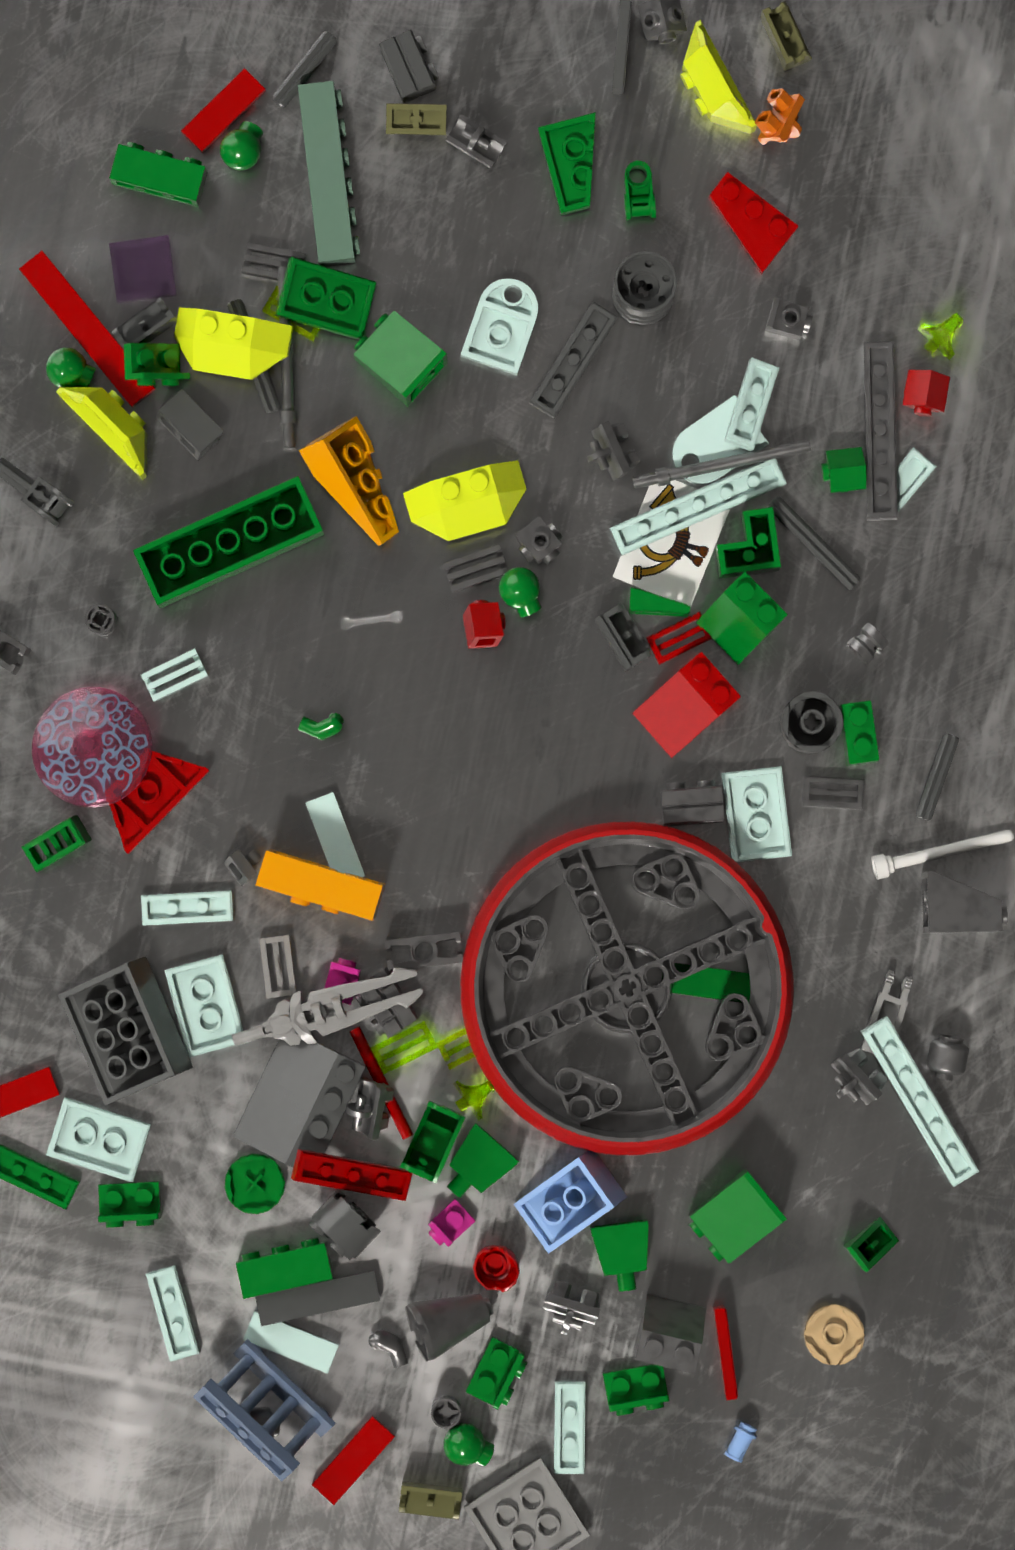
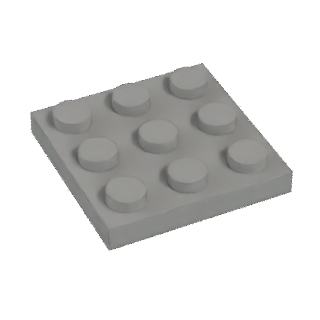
M541 1457L464 1506L465 1511L490 1550H569L590 1536V1533Z

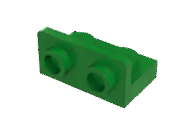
M124 344L125 380H137V386L155 385V380H161L162 386H179V380L190 379V373H180L179 344Z
M160 1181L98 1185L100 1214L98 1222H106V1228L124 1227V1221H136V1226L154 1225L155 1219L161 1218Z
M492 1336L465 1392L492 1405L497 1410L501 1404L507 1406L514 1392L510 1385L515 1376L518 1378L522 1376L528 1363L523 1360L525 1352Z
M647 1364L603 1372L609 1411H616L617 1416L634 1413V1408L646 1406V1410L663 1408L664 1402L670 1401L663 1366Z

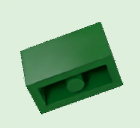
M871 700L841 704L839 708L843 716L842 738L846 766L878 762L879 753Z

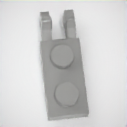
M888 970L882 990L878 993L868 1026L887 1016L897 1033H899L909 1002L907 998L913 978L905 977L901 985L899 998L889 995L890 988L895 980V972ZM864 1038L861 1050L873 1054Z

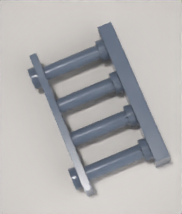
M247 1339L233 1353L240 1361L219 1383L210 1379L193 1398L282 1482L300 1464L294 1455L313 1433L316 1432L322 1437L336 1423L330 1418L329 1413L325 1409L314 1403L272 1363L259 1346ZM250 1369L262 1382L240 1405L227 1392ZM272 1390L284 1403L261 1426L250 1416V1412ZM294 1411L306 1424L283 1447L272 1437V1433Z

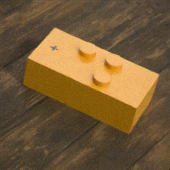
M273 849L265 851L256 881V886L291 896L290 902L307 907L312 902L322 905L321 909L327 912L339 914V911L371 921L376 918L386 885L385 883L365 877L340 873L329 866Z

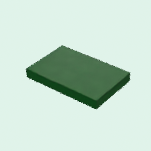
M290 257L275 316L360 340L364 335L376 281Z

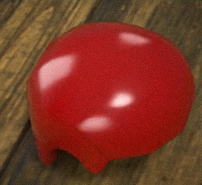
M502 1245L485 1246V1248L477 1253L473 1264L475 1279L486 1290L506 1292L516 1284L520 1273L518 1258L512 1250Z

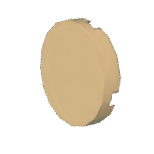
M837 1304L822 1306L814 1311L806 1321L804 1329L806 1347L814 1358L824 1364H846L856 1358L863 1348L865 1336L863 1323L857 1314L846 1306Z

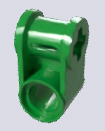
M633 161L627 166L624 174L626 221L631 220L632 217L650 216L651 219L656 218L651 169L643 161ZM640 169L645 173L646 179L641 183H635L630 179V172Z

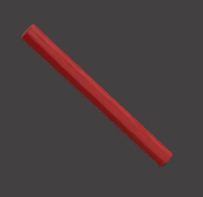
M360 1026L349 1031L373 1081L385 1083L389 1086ZM393 1095V1100L385 1103L404 1140L414 1134Z

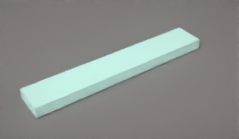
M776 459L763 461L610 528V531L621 556L781 487L787 484Z
M885 1016L861 1030L860 1032L951 1185L955 1187L978 1173L977 1166L889 1018Z

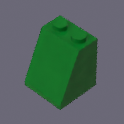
M393 311L390 315L385 313L378 319L374 325L376 330L369 338L365 335L357 342L354 347L356 352L353 355L359 364L408 407L448 364L447 353L396 311Z
M744 572L720 595L696 624L700 628L702 627L711 636L712 640L739 665L782 623L788 614Z
M743 1169L689 1214L693 1221L688 1225L699 1238L705 1235L712 1245L708 1249L719 1262L725 1259L729 1264L782 1224L787 1218L749 1172Z

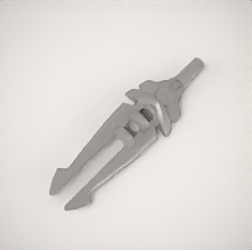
M394 967L392 973L386 977L352 982L309 992L308 1001L303 1004L301 991H298L292 995L290 1002L284 999L277 1003L275 1012L262 1025L232 1034L233 1042L237 1046L259 1038L273 1037L284 1040L290 1046L300 1045L301 1040L307 1044H315L317 1041L311 1033L312 1030H317L322 1036L356 1024L395 1005H402L408 1008L423 994V989L410 991L347 1012L343 1008L342 999L418 975V972L416 970ZM322 1006L325 1008L326 1018L323 1016Z

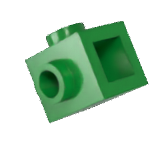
M862 447L826 451V463H821L822 480L828 481L831 493L866 489V463Z

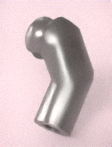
M377 1330L369 1336L368 1342L371 1348H379L388 1352L394 1368L408 1364L401 1339L398 1336L385 1330Z

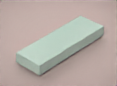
M751 357L724 442L751 452L754 450L780 367Z
M334 792L306 802L305 804L329 867L338 870L340 873H349L362 878L366 877Z
M232 890L141 895L143 926L234 921Z
M176 1265L146 1273L170 1362L199 1354V1346Z
M254 1311L243 1339L245 1341L248 1339L257 1346L327 1374L339 1346L335 1342L285 1322L261 1327L257 1311Z
M555 1381L554 1474H584L585 1381Z

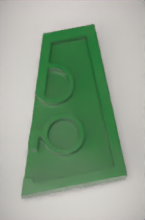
M596 112L538 127L540 141L561 216L590 208Z

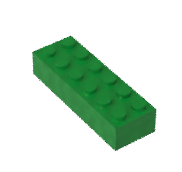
M299 476L136 548L133 552L156 604L161 609L325 534Z

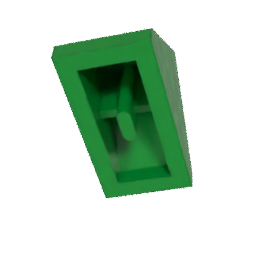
M879 1217L843 1246L864 1272H868L899 1240L884 1220Z

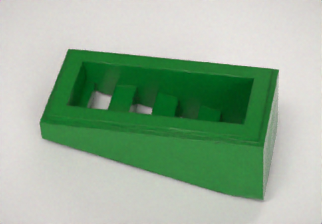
M635 587L630 588V614L687 617L690 614V606Z
M74 815L23 845L22 849L37 873L87 844L92 839L78 815ZM67 827L70 828L71 832L73 833L74 837H75L76 840H77L76 842H75V840L73 839V837H72V835H71V833L69 832V830H68ZM56 833H61L68 845L67 848H64ZM48 838L57 851L55 855L46 842ZM38 844L47 858L45 861L42 860L35 848Z

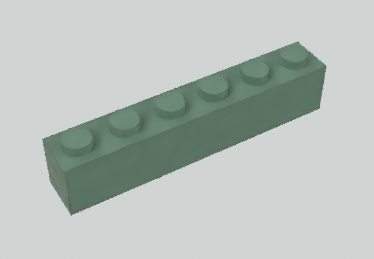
M333 81L298 85L318 262L319 265L325 267L354 264L355 255L360 254L358 236L352 237L351 225H357L355 207H349L348 196L353 195L351 177L345 178L344 166H350L348 148H342L341 137L346 136L344 118L338 119L337 108L343 107L341 89L335 90Z

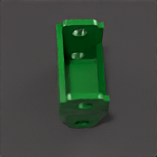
M429 1101L400 1167L437 1183L466 1116L443 1105Z

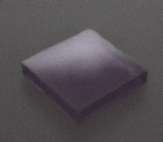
M168 235L109 243L118 304L177 296Z

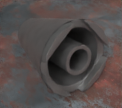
M480 1293L412 1302L405 1307L411 1332L414 1331L417 1338L415 1343L426 1362L436 1359L490 1322V1315L493 1314V1308L488 1297L483 1298Z

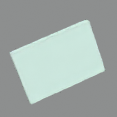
M782 766L721 773L731 858L738 863L792 856Z
M224 954L165 970L188 1056L193 1057L235 1045L232 1034L244 1031Z
M64 1097L46 1156L133 1183L152 1124Z

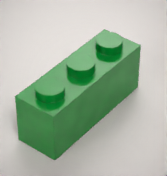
M127 142L126 146L118 144L109 177L113 185L199 207L208 174L206 167L202 166V161L190 157H185L184 161L175 159L172 153L164 150H156L155 153L144 151V146L133 142Z
M317 1237L301 1241L302 1247L290 1249L289 1244L272 1247V1253L260 1256L259 1251L242 1254V1260L236 1262V1268L243 1299L333 1279L334 1274L327 1242L319 1243V1238Z

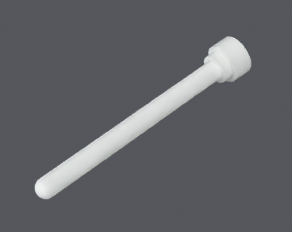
M1004 830L893 858L890 855H875L871 857L872 867L876 879L879 880L889 877L891 873L895 872V869L1010 842L1014 839L1015 835L1012 830Z

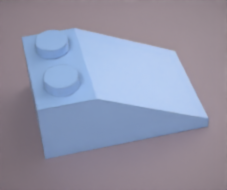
M587 1151L514 1203V1206L549 1254L625 1200L627 1195L598 1154Z

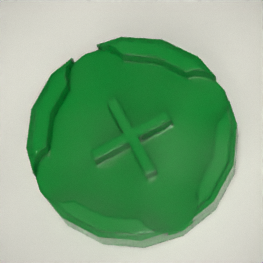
M252 1153L240 1157L231 1165L225 1177L224 1187L228 1199L236 1208L244 1213L260 1214L269 1211L279 1203L284 1194L285 1178L281 1167L275 1160L264 1154Z

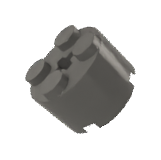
M817 691L804 692L794 697L786 705L780 718V729L786 743L796 751L805 754H815L829 748L838 739L843 728V716L838 705L829 696ZM809 715H813V719L819 721V725L815 726L813 731L809 730L808 725H804V721L809 718Z
M336 1190L312 1215L313 1220L309 1225L319 1235H325L328 1239L331 1238L333 1241L330 1243V1246L341 1257L345 1256L349 1260L352 1258L356 1259L378 1236L381 1230L375 1227L376 1224L359 1206L354 1202L348 1204L344 1200L346 1195Z

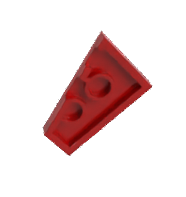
M729 172L725 174L709 195L710 200L741 242L740 244L752 258L762 275L799 226Z

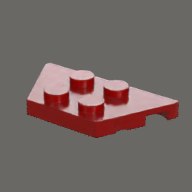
M146 749L139 756L140 766L132 772L133 778L130 786L122 792L129 782V773L124 771L123 780H116L105 791L124 850L127 854H130L210 772L206 767ZM135 760V763L127 769H132L136 767L137 761Z

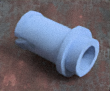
M743 1421L740 1422L739 1426L736 1425L734 1427L736 1432L727 1451L724 1453L727 1457L742 1463L752 1439L757 1438V1435H755L757 1429Z

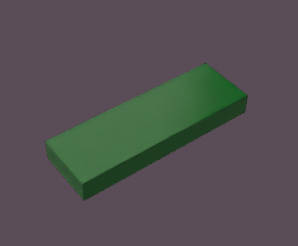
M674 963L676 970L682 973L688 971L691 967L688 964ZM708 967L672 983V993L723 1000L728 994L736 993L743 995L749 1002L750 976L749 973ZM733 998L729 1000L731 1002L742 1003L741 1000H739L738 998Z
M0 1144V1179L63 1209H68L80 1181Z

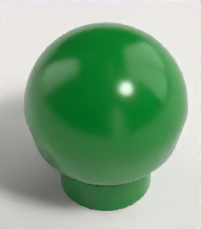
M243 121L239 129L230 131L220 144V155L223 162L231 169L237 171L252 168L260 158L262 129L252 122Z
M69 347L55 350L46 362L47 376L59 388L89 387L96 371L95 367L86 363V359L80 352Z
M515 567L504 573L499 582V594L503 601L510 607L516 608L521 618L539 611L542 608L538 600L540 584L535 573L524 567Z
M457 1424L450 1428L444 1437V1452L448 1459L455 1464L467 1466L477 1463L481 1466H486L493 1455L494 1444L486 1441L482 1432L472 1424Z

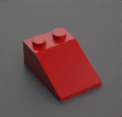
M701 651L632 714L666 753L673 758L736 703L741 696Z

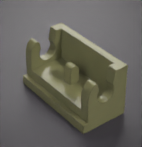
M786 1L781 2L780 6L771 10L770 7L763 9L760 19L784 72L812 60Z
M386 103V134L446 135L447 105Z
M402 1481L399 1512L459 1520L463 1489Z

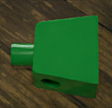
M475 1123L449 1164L458 1174L447 1187L459 1198L471 1186L482 1193L515 1167L519 1160L481 1126Z
M647 1219L590 1226L604 1276H617L619 1292L636 1290L634 1272L647 1270L649 1227Z

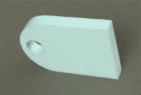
M501 279L493 282L483 291L466 337L461 357L516 376L518 375L538 316L537 298L528 285L516 279ZM511 287L518 288L522 293L521 299L516 303H510L504 297L506 290Z
M735 395L680 433L672 451L675 468L682 467L681 461L686 455H694L700 463L751 452L724 442L737 400ZM759 432L753 451L762 450L769 445L761 432ZM735 468L684 479L698 485L711 484Z

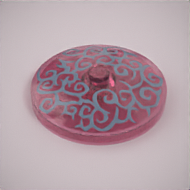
M101 687L76 689L55 700L39 719L32 740L33 763L42 783L50 792L63 801L85 808L107 806L129 795L145 776L152 755L151 731L142 712L122 694Z

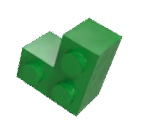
M773 507L743 511L741 520L744 541L720 544L715 548L719 578L741 576L744 572L750 575L779 571L781 568Z

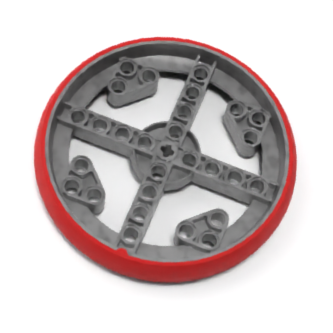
M635 821L608 822L569 831L549 840L517 862L499 880L475 918L463 956L460 979L461 1007L470 1046L489 1083L504 1102L536 1129L558 1141L576 1148L612 1155H645L678 1148L705 1137L737 1115L761 1089L780 1057L792 1018L794 999L793 968L784 930L766 895L752 877L732 858L699 837L675 828ZM672 859L679 861L682 865V872L676 877L668 875L665 870L667 861ZM615 865L643 866L636 870L632 877V884L636 891L679 909L687 910L693 908L699 902L700 889L721 908L733 927L662 958L643 945L622 943L591 870ZM580 868L586 872L587 880L583 885H574L570 881L569 875L572 870ZM641 872H649L653 875L655 881L651 888L643 889L639 886L637 878ZM565 882L597 955L594 956L585 970L582 980V993L509 1024L504 1000L505 972L514 982L521 983L528 980L533 973L549 929L548 923L541 916H527L543 897ZM683 887H688L694 892V900L687 905L682 904L677 897L678 891ZM594 896L599 901V908L595 913H587L583 910L582 900L585 897ZM533 920L541 922L544 927L543 934L537 938L530 937L526 932L527 924ZM598 924H606L610 927L611 936L607 941H599L594 936V929ZM736 930L742 931L746 935V943L741 948H735L730 943V935ZM508 932L515 936L516 945L514 948L504 950L499 946L498 939L501 934ZM706 943H714L718 947L719 953L714 960H707L702 954V948ZM616 951L623 956L624 961L620 968L612 969L607 965L606 958L610 952ZM745 952L750 976V1000L748 1002L743 995L736 993L728 994L724 997L705 1045L706 1053L709 1057L717 1061H727L708 1082L689 1094L658 1024V1021L665 1014L670 1004L672 983ZM679 955H686L691 960L690 969L683 973L677 971L674 966V961ZM517 960H522L528 965V973L522 978L514 977L510 970L512 963ZM651 967H658L663 972V980L659 984L653 985L647 980L646 974ZM628 979V983L633 981L635 984V988L632 989L633 995L629 997L626 996V993L621 995L619 992V988L622 987L621 981ZM595 992H604L608 997V1004L603 1009H596L591 1004V996ZM733 998H738L743 1003V1011L737 1016H732L727 1011V1003ZM571 1003L576 1004L580 1008V1016L575 1021H568L563 1016L564 1007ZM636 1007H643L648 1013L647 1021L641 1025H637L631 1020V1012ZM540 1016H547L552 1020L553 1026L548 1033H540L535 1028V1021ZM594 1018L600 1025L611 1031L632 1033L664 1106L642 1111H613L622 1101V1092L619 1087L612 1082L568 1066L561 1068L556 1073L554 1080L556 1088H554L535 1071L521 1050ZM745 1026L752 1027L756 1034L755 1039L748 1044L743 1043L739 1038V1032ZM519 1028L524 1032L525 1040L521 1045L514 1046L508 1042L507 1034L511 1029ZM648 1035H655L660 1040L659 1049L652 1053L647 1052L643 1047V1041ZM718 1038L724 1039L728 1045L727 1052L721 1056H716L711 1050V1044ZM661 1063H668L672 1067V1075L667 1080H660L656 1076V1067ZM565 1072H572L577 1077V1084L572 1089H565L560 1085V1076ZM607 1087L613 1088L617 1093L616 1101L610 1105L602 1103L599 1097L600 1092ZM673 1091H680L684 1095V1104L679 1108H672L668 1104V1096ZM577 1100L586 1101L589 1104L587 1115L583 1117L574 1115L572 1112L573 1103Z

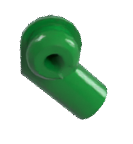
M331 713L329 718L320 722L303 716L298 730L317 739L325 740L341 731L344 719L338 713Z

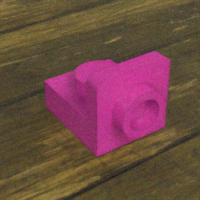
M339 958L338 963L331 961L324 989L358 982L362 970L356 969L357 963ZM354 996L342 999V1003L351 1005Z
M455 1198L428 1223L431 1228L428 1233L437 1244L441 1246L445 1243L449 1247L476 1220Z

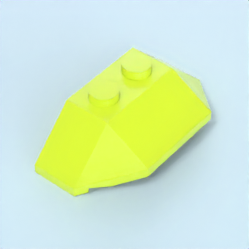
M702 21L695 22L683 61V73L680 74V77L687 90L693 89L697 97L694 102L701 116L707 115L710 122L749 134L755 132L757 128L755 119Z
M179 307L174 338L193 370L252 380L289 356L294 326L235 314Z
M60 387L56 391L62 400L142 480L147 477L148 434L142 428L146 423L136 412L133 411L129 415L121 407L125 402L114 390L107 393L103 387Z
M516 460L489 464L436 479L404 492L403 495L413 524L446 541H452L506 525L527 489L519 461Z

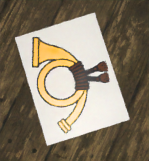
M676 480L670 481L671 484L660 487L658 484L650 485L638 515L698 489ZM730 509L621 556L613 577L653 594L687 604L691 608Z

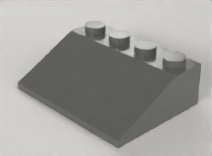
M146 956L125 963L58 994L105 1106L193 1068Z
M279 1039L233 1137L291 1167H294L298 1149L325 1154L367 1066L318 1042L307 1044L301 1040L300 1045L290 1046L284 1040Z

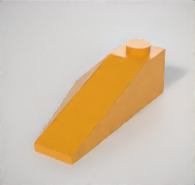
M357 416L316 438L299 450L315 479L378 546L384 544L399 532L390 500L387 496L383 495L379 480L382 479L380 469H375L371 453L374 452L372 442Z

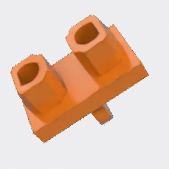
M783 88L771 90L767 100L773 107L772 110L763 111L755 121V124L761 130L757 139L762 145L767 144L769 141L787 142L788 138H798L802 132V127L797 120L799 118L798 113L805 101L801 94L790 95Z

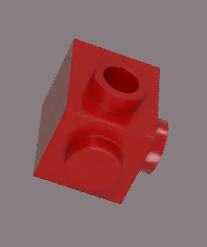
M908 370L903 405L914 409V414L929 417L932 415V412H945L950 377L933 370Z
M476 600L468 605L463 614L468 649L497 647L504 636L503 630H505L506 625L505 615L503 612H500L499 603L488 602V600Z

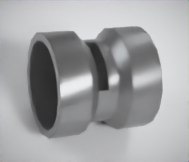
M95 604L85 614L86 626L98 636H108L117 627V616L107 605Z
M867 623L861 629V636L853 637L846 644L866 665L874 659L876 649L883 650L889 644L886 638L870 623Z
M450 1395L437 1398L431 1409V1417L435 1425L444 1429L454 1427L461 1418V1404L455 1397Z

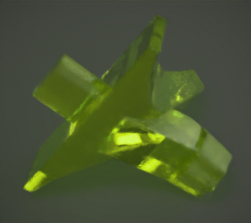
M955 313L938 325L931 326L922 323L917 330L929 340L924 345L925 349L931 354L938 349L950 360L955 355L952 348L953 335L956 329H959L963 324V318L958 313Z
M485 1079L483 1084L468 1086L460 1083L458 1080L455 1081L453 1085L462 1096V1098L455 1102L456 1106L461 1112L469 1107L477 1120H481L483 1118V1101L491 1091H495L494 1086L488 1079Z

